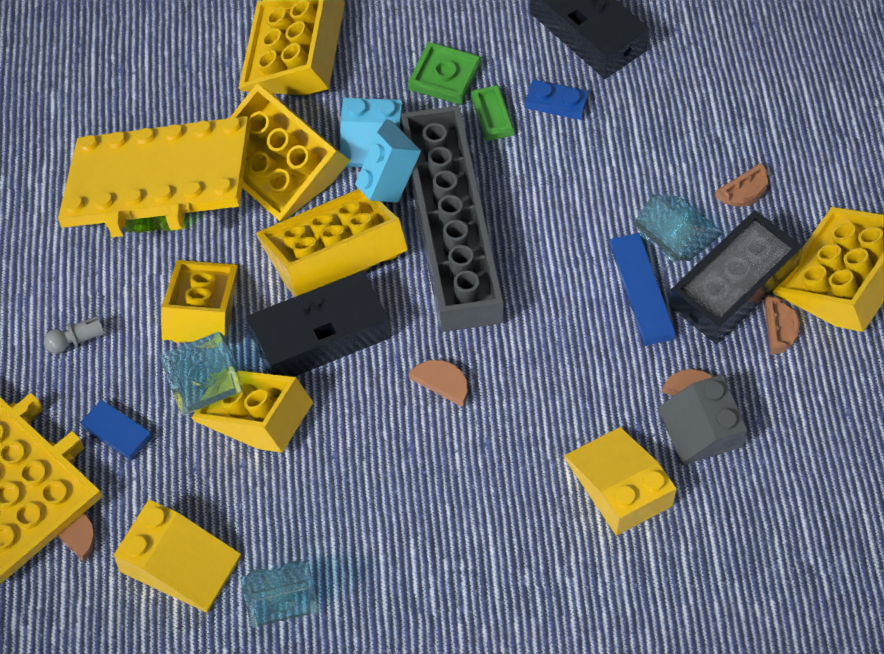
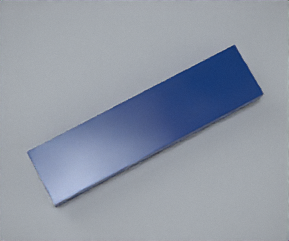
M640 233L611 238L609 245L644 346L675 340L676 333Z

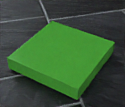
M428 42L408 81V90L462 105L479 70L482 57Z

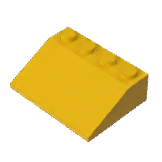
M258 1L238 88L242 92H250L258 83L273 94L304 96L329 89L345 1Z
M258 83L230 116H248L251 124L242 188L280 222L288 219L330 186L351 161L273 93Z
M360 189L256 232L258 240L285 286L295 297L362 270L365 272L371 266L382 261L395 259L399 254L408 250L399 218L380 201H370Z
M831 207L803 246L799 265L773 290L774 295L836 327L864 332L884 302V215Z

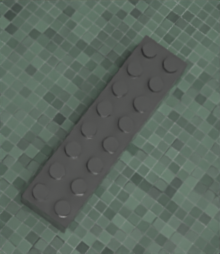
M460 106L401 113V131L421 150L410 175V181L440 331L447 332L503 323V299Z

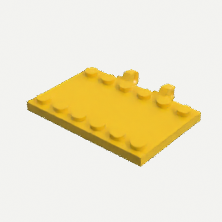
M248 116L229 117L227 119L199 121L180 125L173 124L165 127L143 128L141 130L114 132L95 136L88 135L77 138L58 216L61 227L105 223L111 233V238L123 236L121 229L125 227L126 220L166 215L170 230L183 229L185 213L239 207L251 127Z
M32 393L28 394L17 404L13 402L8 405L0 397V585L102 498L100 490L72 465L76 461L75 457L84 449L81 439L71 431L57 444L54 442L49 443L31 426V421L43 411L40 401Z

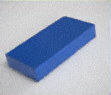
M102 399L80 422L84 430L130 461L134 459L152 438L150 431Z

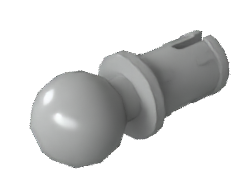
M98 315L74 325L68 323V331L65 332L58 329L50 330L44 337V347L50 353L58 354L66 350L69 343L73 342L75 347H79V343L105 335Z

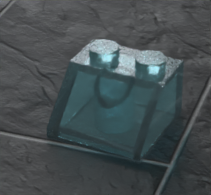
M653 194L633 223L641 230L639 232L641 237L650 243H656L663 249L661 253L673 262L692 260L723 233L684 199L675 195Z
M219 331L159 355L181 416L243 392L238 368L227 338Z
M297 561L288 562L281 568L268 571L258 569L250 572L247 576L240 577L251 628L319 612L314 581L308 561L303 563Z

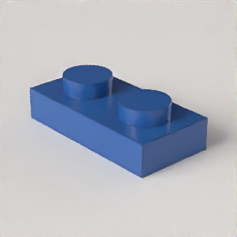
M532 79L525 101V108L582 120L589 91Z

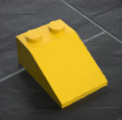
M177 260L161 306L162 340H171L176 343L197 342L206 345H225L231 320L238 265Z
M223 369L191 418L194 422L256 449L283 453L312 406L313 401L296 377Z
M621 427L564 455V459L616 536L673 506L677 488L659 462Z
M148 499L113 555L121 573L206 613L210 611L242 557L239 552L180 513Z

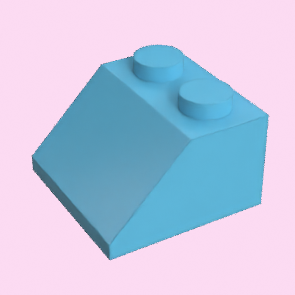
M343 98L340 151L351 160L346 167L363 166L369 148L385 119L391 120L401 130L402 100Z
M385 119L369 148L368 155L358 174L355 185L370 201L398 203L421 150L391 120Z

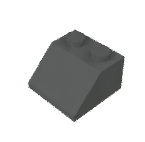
M723 374L690 384L658 408L681 466L743 447L747 428Z

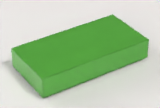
M499 85L471 90V100L485 141L514 136V127Z

